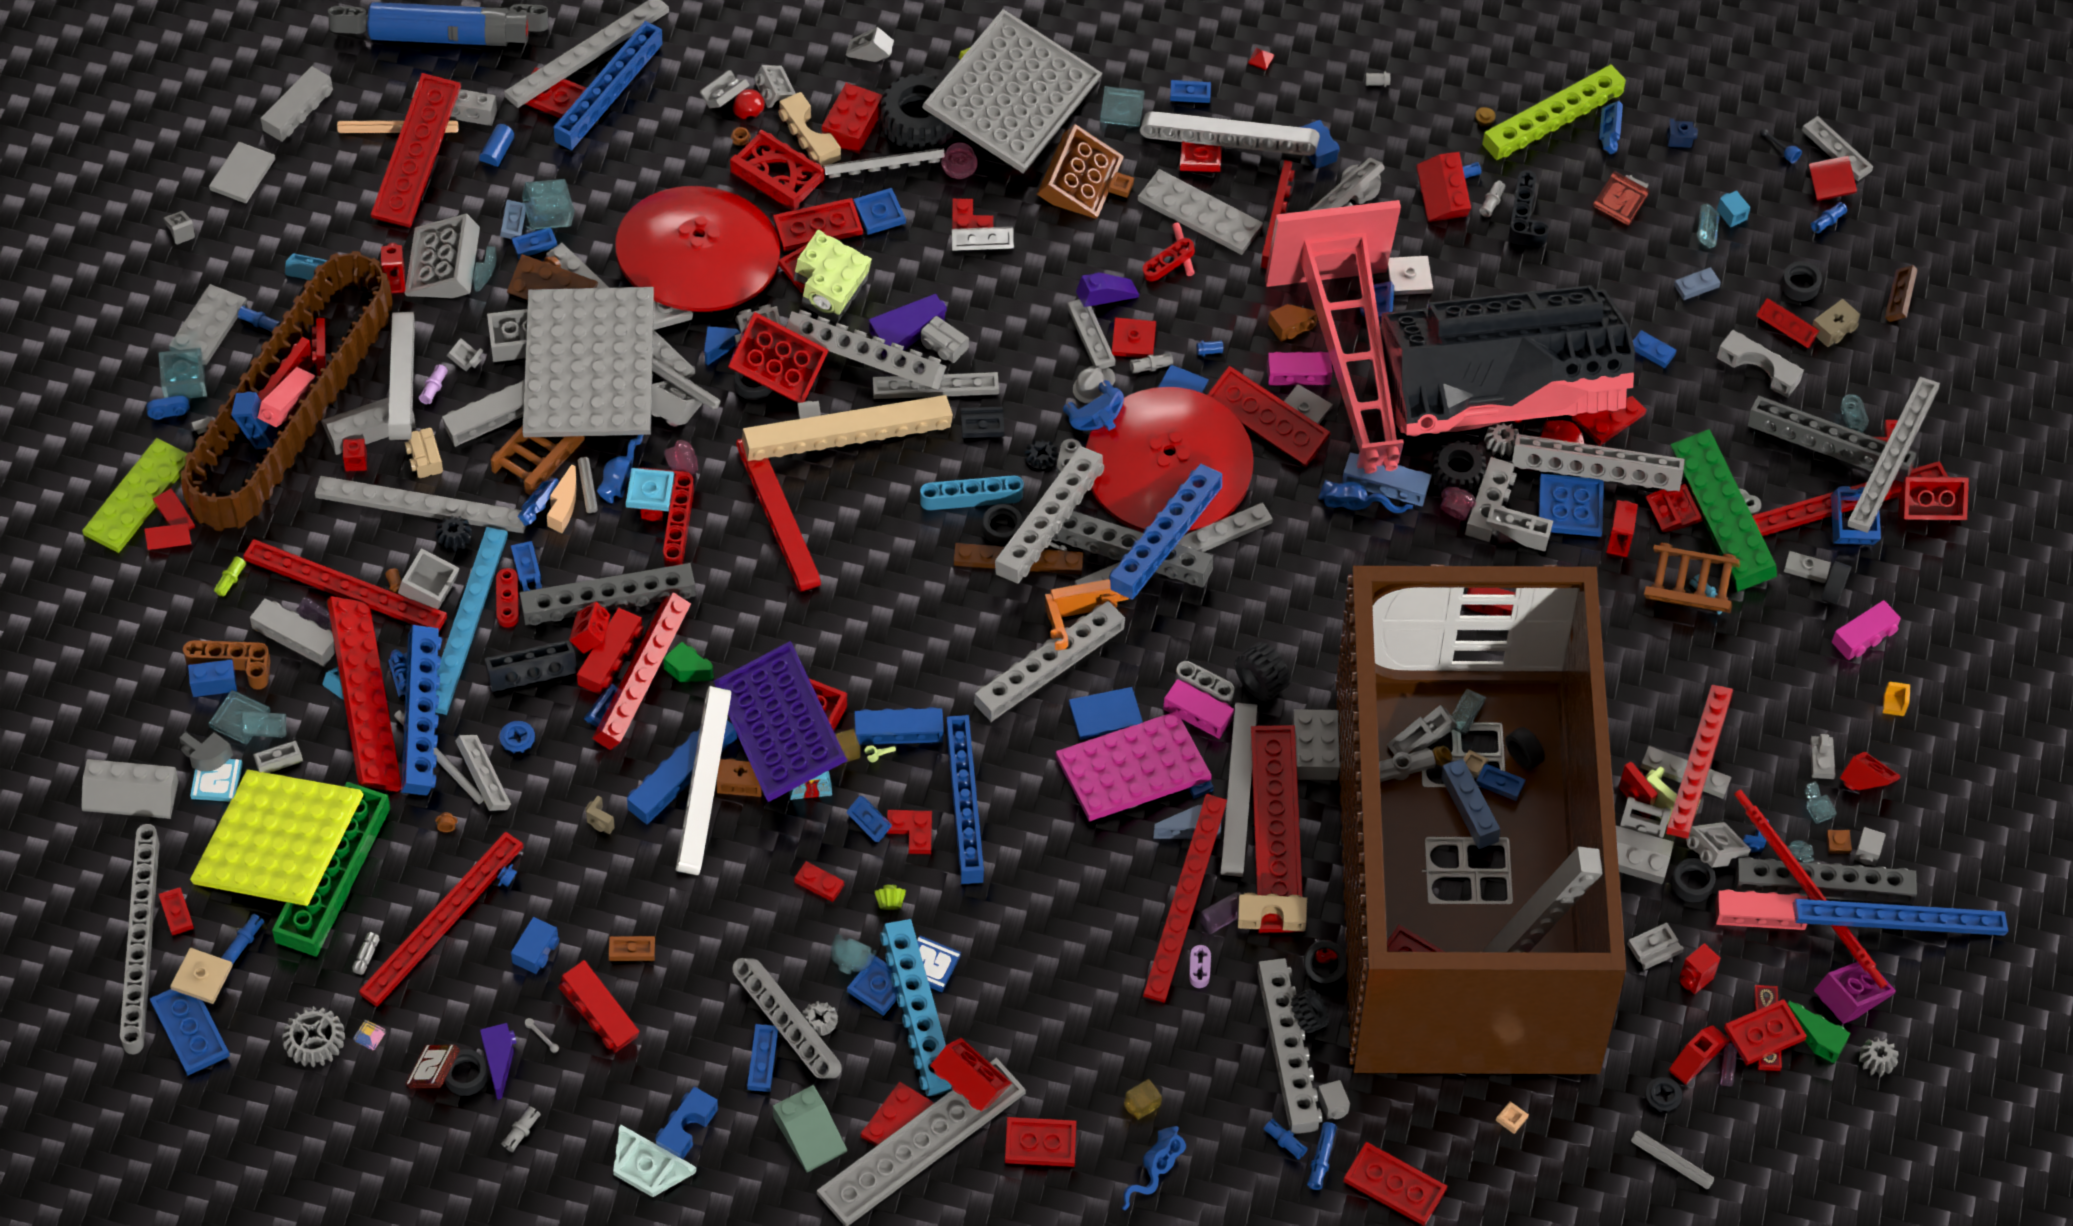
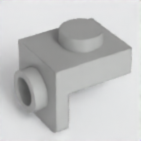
M460 338L447 356L467 371L471 366L475 368L482 360L480 355L484 350L480 348L476 351Z

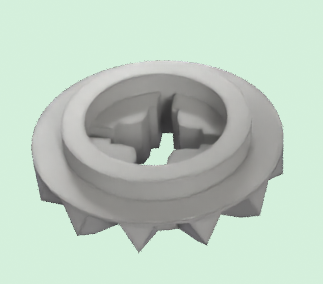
M817 1001L815 1004H808L807 1008L802 1012L803 1017L819 1036L832 1032L838 1022L835 1008H832L827 1002L820 1003ZM815 1013L820 1016L824 1014V1023L819 1019L815 1021Z

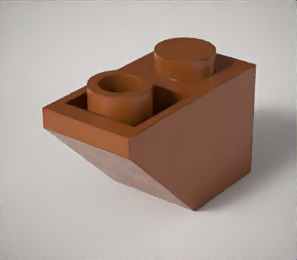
M1287 304L1270 312L1268 325L1282 342L1286 339L1294 338L1299 333L1313 329L1316 326L1317 313L1314 310Z

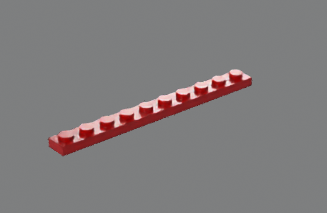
M1938 461L1912 469L1909 477H1948L1941 462ZM1894 480L1884 501L1898 497L1903 482ZM1867 482L1852 486L1850 489L1865 487ZM1832 493L1766 511L1752 517L1762 536L1832 516ZM1841 500V512L1854 510L1858 501Z
M253 539L243 555L245 561L344 599L362 601L370 609L412 625L439 628L440 631L447 619L446 612Z
M1716 685L1711 686L1666 834L1689 838L1732 698L1733 689Z
M1209 794L1205 796L1143 997L1164 1003L1166 1001L1225 811L1226 799Z
M505 832L359 990V994L378 1007L500 874L504 866L506 867L523 849V843Z

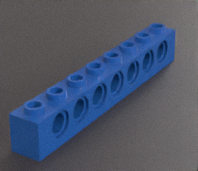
M644 21L554 126L556 143L571 151L662 46V29Z
M1201 463L1196 470L1191 471L1188 480L1179 486L1177 493L1168 500L1163 511L1158 512L1155 521L1151 526L1146 527L1143 536L1134 542L1132 549L1122 557L1118 567L1112 569L1109 575L1112 591L1132 600L1135 598L1221 490L1222 473Z
M412 625L408 634L402 793L428 795L436 783V775H433V768L436 767L437 762L434 748H436L438 736L434 735V730L438 725V715H435V708L437 709L439 705V695H436V689L439 688L440 676H437V669L440 668L441 663L438 650H440L442 638L438 637L439 628ZM421 649H425L428 653H424ZM420 669H425L428 673H424ZM419 688H423L427 692H422ZM418 708H423L426 712H422ZM418 727L424 729L425 732L419 731ZM416 747L422 748L425 752H420ZM415 767L421 768L424 772L418 771Z
M969 715L947 717L946 731L961 884L983 883L984 866Z

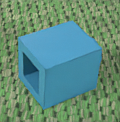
M1736 190L1730 194L1726 193L1720 198L1717 211L1727 224L1733 227L1747 220L1750 206Z

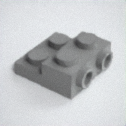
M1725 822L1692 826L1689 838L1686 839L1688 847L1696 851L1700 855L1702 862L1708 863L1712 868L1728 866L1732 858L1748 856L1751 850Z

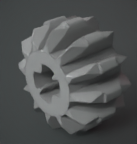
M1504 422L1501 425L1494 424L1493 427H1489L1484 438L1487 450H1492L1493 455L1500 454L1501 458L1504 454L1510 457L1512 452H1514L1516 434H1519L1518 429H1513L1512 424L1506 426Z
M1878 1037L1874 1038L1873 1041L1868 1039L1860 1049L1859 1062L1864 1063L1863 1070L1869 1068L1871 1069V1075L1876 1071L1880 1077L1884 1072L1891 1073L1898 1063L1897 1057L1899 1055L1898 1051L1894 1050V1043L1888 1045L1887 1038L1883 1041H1880Z

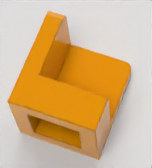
M1888 682L1883 695L1882 713L1899 716L1905 715L1909 705L1910 684Z

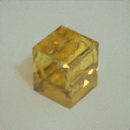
M1150 1079L1126 1092L1124 1104L1130 1114H1134L1139 1120L1161 1106L1162 1096Z

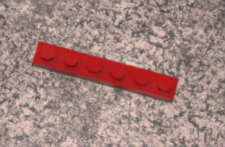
M1284 160L1260 268L1267 269L1276 215L1286 213L1287 202L1284 200L1285 197L1289 198L1291 186H1288V183L1293 182L1295 170H1291L1292 161Z

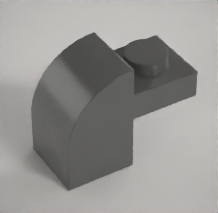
M186 732L180 737L181 750L187 757H190L191 765L196 770H216L233 756L231 745L215 732L202 744Z

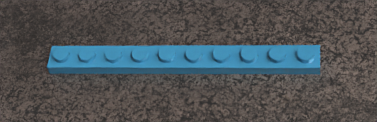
M486 527L441 658L440 668L437 670V674L440 676L439 688L436 689V695H439V705L437 709L435 708L436 713L445 715L448 713L508 537V533L505 530Z

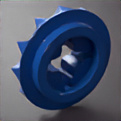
M513 721L502 728L500 742L505 750H510L513 754L518 751L523 753L527 748L531 749L533 742H535V732L528 723ZM515 732L521 737L520 743L514 739Z

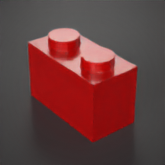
M1705 943L1685 959L1679 977L1683 987L1691 990L1694 994L1714 979L1721 959Z

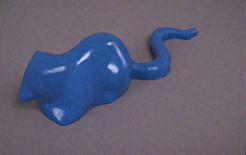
M638 435L637 438L630 440L627 456H619L606 463L603 470V481L598 487L597 492L609 503H613L615 495L620 498L623 497L626 484L631 475L635 446L641 444L644 435Z
M1325 480L1318 496L1320 500L1325 499L1324 502L1327 507L1332 508L1344 507L1350 510H1360L1370 506L1372 502L1378 501L1394 513H1403L1407 509H1413V505L1406 504L1404 507L1394 506L1387 497L1380 493H1373L1368 496L1366 489L1356 482L1334 483Z
M1173 1126L1158 1131L1157 1143L1143 1156V1165L1151 1177L1150 1183L1147 1187L1140 1185L1128 1186L1123 1193V1210L1129 1207V1197L1132 1192L1136 1191L1143 1194L1155 1192L1159 1183V1174L1167 1173L1174 1165L1175 1159L1184 1152L1186 1143L1182 1137L1177 1135L1179 1127Z

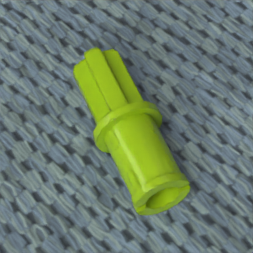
M234 557L228 569L222 572V578L214 589L217 595L225 596L232 584L238 581V575L246 566V562L243 559Z

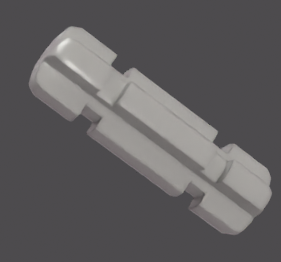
M372 932L367 934L366 942L363 943L358 953V960L353 964L352 969L354 973L360 975L365 973L366 965L369 964L375 951L374 947L379 942V936Z

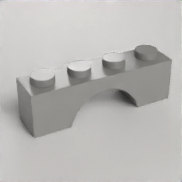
M1734 330L1730 332L1720 345L1717 355L1718 359L1734 368L1742 364H1754L1763 368L1770 377V388L1787 398L1800 383L1804 372L1798 365L1785 360L1779 354L1771 352L1761 344L1755 343L1746 338L1745 335Z

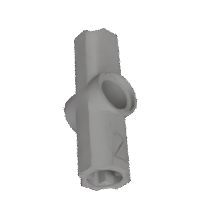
M1428 748L1409 754L1399 752L1391 759L1380 761V782L1394 778L1404 780L1409 774L1434 768L1436 763L1432 750Z

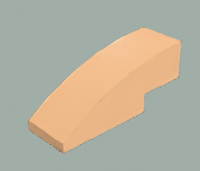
M574 465L570 466L550 495L551 510L547 514V526L560 533H563L568 525L576 501L577 487Z

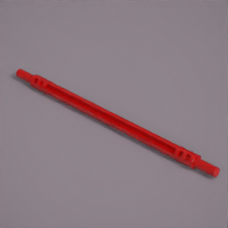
M1741 789L1738 790L1734 795L1746 810L1745 814L1754 823L1755 827L1760 831L1811 900L1827 901L1768 823L1767 819L1758 810V807L1756 805L1753 806ZM1830 925L1865 973L1868 972L1880 989L1885 988L1888 983L1876 969L1875 962L1848 927Z

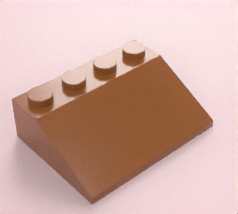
M1074 124L1063 133L1037 195L1052 205L1096 219L1109 193L1108 189L1115 172H1118L1124 156Z

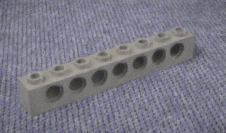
M800 310L799 313L791 312L786 328L829 351L928 387L939 389L946 369L945 365L940 364L941 359L932 356L925 359L921 357V352L912 349L910 353L903 351L904 346L893 342L891 346L884 344V339L873 336V339L866 338L867 333L855 329L854 333L847 331L848 326L836 323V326L830 325V320L818 316L817 320L810 318L811 313ZM810 324H813V331L808 334L807 328ZM831 330L832 336L829 340H826V333ZM849 337L850 343L845 347L844 340ZM867 343L869 349L866 353H863L862 348ZM886 350L887 357L882 360L881 353ZM904 356L906 363L901 367L899 361ZM923 363L924 371L919 373L918 366Z
M1516 434L1512 460L1515 467L1520 469H1534L1541 472L1559 473L1561 475L1601 479L1606 482H1621L1626 485H1641L1646 488L1654 487L1667 491H1680L1684 469V459L1521 434Z
M1082 446L1078 448L995 560L996 575L1015 583H1019L1023 577L1028 575L1032 564L1039 560L1041 552L1050 545L1055 533H1059L1063 522L1070 518L1075 506L1081 503L1083 495L1092 488L1094 480L1097 476L1102 475L1104 471L1102 454Z
M1109 601L1103 605H1097L1090 614L1080 617L1070 628H1065L1068 636V649L1055 650V642L1062 641L1061 638L1047 640L1041 648L1031 651L1024 660L1014 663L1008 671L995 676L988 685L979 687L975 693L974 704L992 722L1124 629L1125 617Z
M1285 958L1260 961L1257 974L1289 1130L1293 1134L1318 1131L1319 1122H1322L1321 1109L1316 1107V1102L1318 1101L1317 1089L1312 1088L1311 1081L1314 1080L1312 1067L1308 1068L1309 1051L1308 1047L1303 1045L1305 1032L1298 1025V1020L1294 1018L1295 1013L1291 1009L1293 1008L1291 1006V999L1296 995L1295 986H1291L1290 982L1292 980L1291 966H1287ZM1274 983H1280L1282 986H1281V987H1277V986H1274L1273 984H1274ZM1284 1003L1286 1006L1280 1007L1277 1004ZM1282 1023H1288V1024L1291 1025V1026H1290V1027H1284V1026H1282L1281 1024H1282ZM1291 1043L1295 1047L1290 1048L1287 1047L1285 1044ZM1290 1064H1297L1299 1067L1293 1068ZM1295 1084H1300V1085H1302L1304 1088L1299 1089V1088L1294 1087V1085H1295ZM1298 1105H1305L1308 1108L1301 1109L1298 1107Z

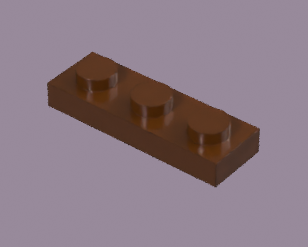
M1914 265L1897 269L1895 272L1885 315L1889 322L1907 317L1917 269Z

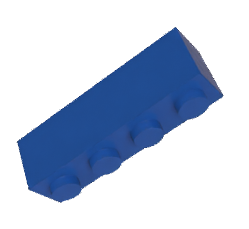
M942 708L883 709L878 711L864 709L855 711L856 745L943 742Z

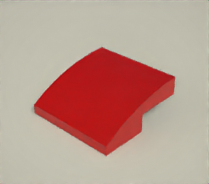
M1849 156L1809 164L1817 201L1857 193Z
M1686 484L1680 486V491L1661 489L1646 496L1662 532L1685 528L1703 521Z

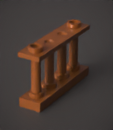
M522 425L509 441L492 455V472L496 474L503 466L524 479L525 492L532 495L541 482L547 481L584 441V436H563L564 438L559 443L554 444L544 437H523ZM530 438L551 452L545 458H540L521 445ZM516 452L536 464L537 467L533 472L528 473L508 459Z
M1660 543V546L1654 545V552L1660 554L1654 584L1651 587H1645L1644 595L1647 599L1731 613L1732 603L1728 600L1726 594L1732 567L1740 568V561L1736 559V556L1731 554L1717 556L1672 548L1673 545L1667 543ZM1668 556L1681 558L1676 586L1673 590H1666L1662 586ZM1690 559L1702 561L1697 590L1694 594L1685 593L1684 590ZM1711 563L1723 565L1718 595H1715V598L1706 597L1707 594L1705 593Z

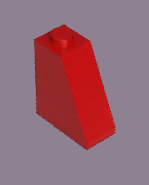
M1617 500L1606 553L1623 557L1628 556L1634 534L1638 504Z

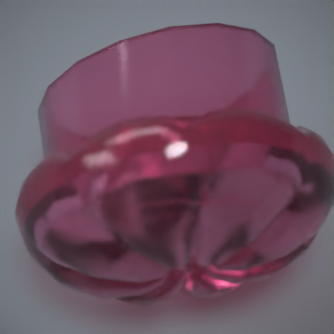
M955 143L947 149L945 157L942 158L941 165L948 176L964 179L975 172L978 161L973 149L968 144Z
M678 440L675 446L665 449V457L672 471L688 472L691 475L696 473L698 461L690 443L685 440Z
M1447 487L1441 492L1443 500L1440 508L1457 519L1466 520L1470 509L1472 510L1476 507L1475 497L1464 489Z

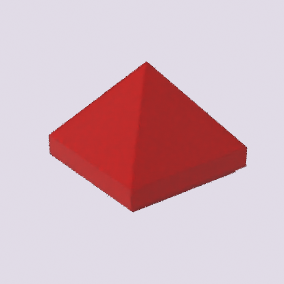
M1256 48L1248 64L1267 70L1274 54Z

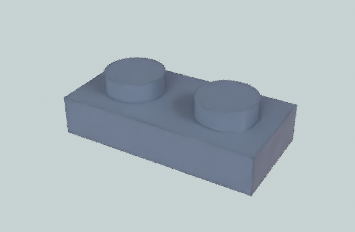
M512 200L506 201L500 237L512 239L522 235L527 204Z
M1710 267L1675 280L1674 286L1682 299L1686 300L1719 288L1721 282Z

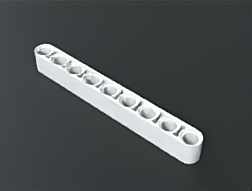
M709 686L707 690L676 864V871L699 875L701 870L731 698L730 690Z

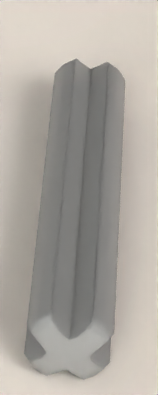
M579 458L578 467L586 512L595 513L598 508L589 458Z

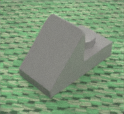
M183 211L163 218L166 226L171 230L175 244H180L195 237L192 220Z

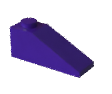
M1105 273L1083 275L1076 290L1083 307L1139 297V293L1131 279Z
M507 1023L480 1030L497 1100L502 1099L514 1054L512 1044H516L514 1031H509Z

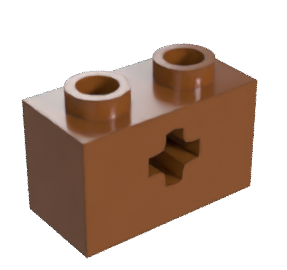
M720 759L717 793L761 797L762 788L749 761Z

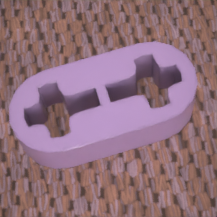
M1204 945L1193 947L1190 954L1189 980L1196 988L1207 986L1210 979L1211 953ZM1198 953L1203 955L1202 963H1198ZM1198 970H1202V980H1198Z

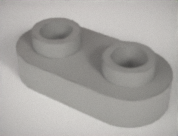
M1067 439L1061 444L1057 462L1058 474L1061 473L1066 466L1065 464L1070 461L1081 446L1079 441Z

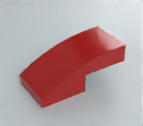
M172 489L153 498L155 506L165 518L167 525L188 523L189 530L195 528L192 519Z

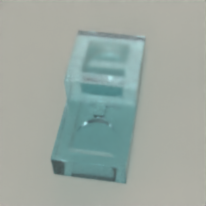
M487 246L485 262H476L473 278L475 291H480L493 273L497 260L495 247Z

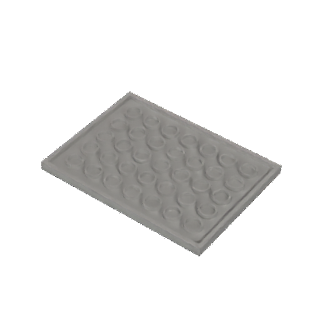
M1002 9L924 102L922 108L1024 173L1101 78L1102 73Z
M654 287L528 290L523 437L651 434Z

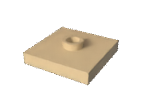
M190 948L171 984V989L214 1004L233 966L232 962Z

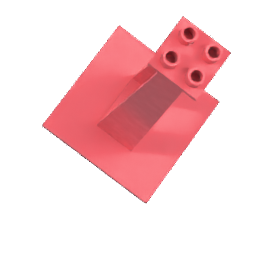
M1399 200L1276 215L1265 277L1266 287L1307 282L1360 451L1357 469L1364 468L1367 474L1376 472V466L1384 465L1386 471L1397 469L1404 444L1403 439L1397 440L1372 279V274L1387 272L1401 209ZM1359 276L1361 299L1334 303L1327 301L1321 280ZM1362 307L1365 312L1370 351L1344 354L1331 311ZM1370 359L1373 362L1378 400L1360 403L1357 401L1346 363ZM1377 408L1381 412L1385 442L1370 443L1361 411Z

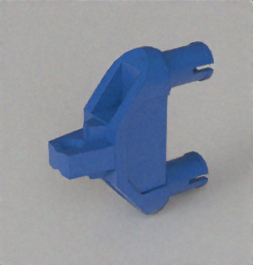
M1104 380L1103 382L1106 386L1102 382L1098 386L1099 391L1103 395L1080 409L1073 402H1068L1071 408L1065 404L1063 412L1067 414L1070 424L1075 429L1096 430L1105 426L1110 431L1116 427L1113 420L1116 419L1123 405L1124 396L1121 390L1114 388L1108 380Z

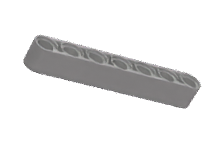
M737 959L733 964L734 975L817 1078L838 1077L842 1069L839 1060L763 965L756 959Z

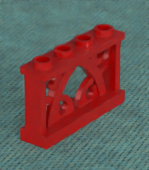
M760 130L758 135L738 155L735 154L730 159L732 173L792 211L797 210L799 204L824 181V168L820 164L814 163L803 153H798L787 143H782L771 133H766L763 130ZM760 146L769 150L764 151L762 148V156H759L756 152ZM751 155H753V159L746 161ZM767 163H787L790 177L780 175L772 178L769 176ZM760 165L763 166V168L765 169L764 171L759 170L761 169ZM807 175H809V176L812 177L809 181H799V180H797V178H798V179H806V178H807ZM796 185L802 187L797 193L794 192Z

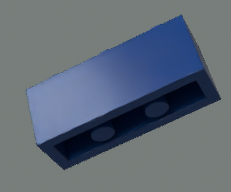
M256 392L236 393L231 415L255 449L272 448L274 446L273 440L277 439L279 426L274 427L258 419L262 401Z

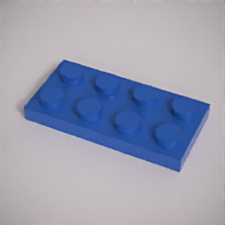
M172 989L150 998L151 1004L187 1076L230 1056L203 1000Z

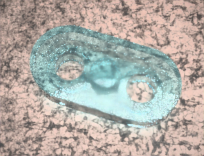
M1846 395L1841 402V411L1846 426L1849 429L1862 433L1866 430L1869 422L1863 402L1856 395Z

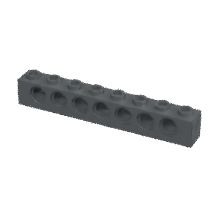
M1761 396L1757 397L1750 411L1749 427L1872 472L1887 444L1883 440ZM1908 450L1894 480L1903 482L1905 477H1909L1914 466L1916 452Z
M1073 511L1070 518L1063 522L1059 533H1055L1052 537V540L1121 561L1122 557L1130 552L1134 542L1143 536V533ZM1177 544L1155 572L1191 585L1204 587L1213 570V555Z
M688 563L520 592L525 625H538L541 622L560 621L565 618L576 617L578 611L595 601L607 611L617 610L618 608L624 610L628 607H642L651 603H662L673 592L683 599L696 596L691 564Z
M1751 857L1738 858L1735 867V892H1776L1784 895L1797 893L1801 896H1808L1782 861H1776L1775 859L1760 860ZM1799 862L1823 896L1828 899L1913 905L1917 895L1915 870H1908L1906 868L1887 869L1882 866L1875 868L1864 867L1863 865L1844 866L1839 863L1830 865L1820 864L1819 862Z

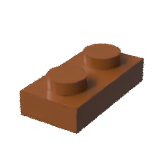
M655 936L609 937V961H655Z

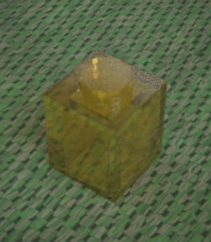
M854 729L835 734L848 761L860 758V745Z

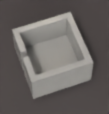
M421 548L404 576L398 593L414 601L439 609L446 594H448L454 584L460 568Z

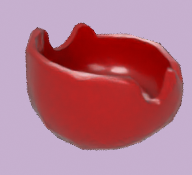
M745 89L736 95L733 111L742 119H746L748 116L756 118L764 110L765 100L758 91Z

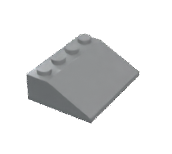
M467 213L415 227L406 282V296L455 298L470 294L480 227Z

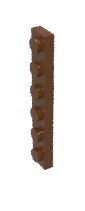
M955 543L954 566L996 569L995 560L1005 547ZM1044 549L1039 560L1030 567V571L1082 575L1083 552Z

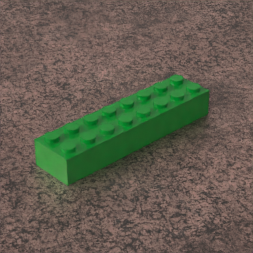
M1710 429L1670 444L1672 457L1684 459L1682 478L1691 493L1719 555L1731 554L1740 561V568L1732 567L1730 574L1737 592L1777 577L1775 561Z
M346 782L344 787L361 790L363 797L308 906L286 902L272 930L275 943L316 957L390 810L388 795L350 782Z

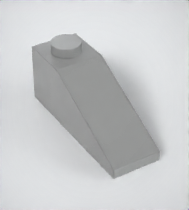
M1491 504L1486 524L1524 546L1545 551L1553 521Z

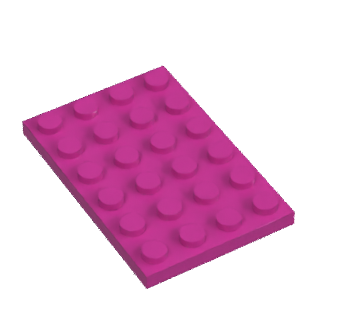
M1177 711L1056 751V758L1089 821L1211 780V773Z

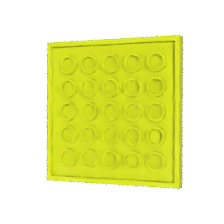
M247 769L234 798L230 801L190 880L195 885L308 906L363 797V793L359 789L264 772L260 773L259 771Z

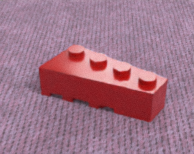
M585 960L562 975L558 988L584 1016L591 1028L598 1032L608 1049H612L616 1053L638 1037L640 1031Z

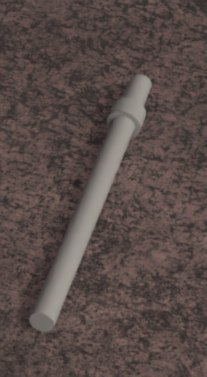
M399 710L394 716L404 726L405 714ZM434 748L437 762L478 804L482 803L484 799L477 789L437 748Z

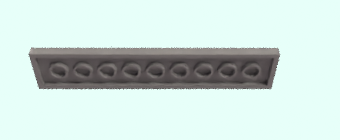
M995 1058L990 1063L1009 1079L1012 1084L989 1108L983 1111L976 1110L970 1106L967 1098L952 1090L819 1188L817 1195L844 1226H849L1025 1095L1026 1090Z

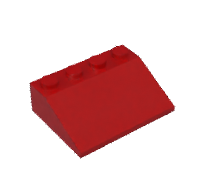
M754 312L749 317L740 336L728 368L797 403H803L829 350Z

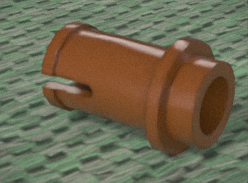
M393 568L388 570L385 575L390 585L389 591L399 594L398 591L402 580L398 569Z

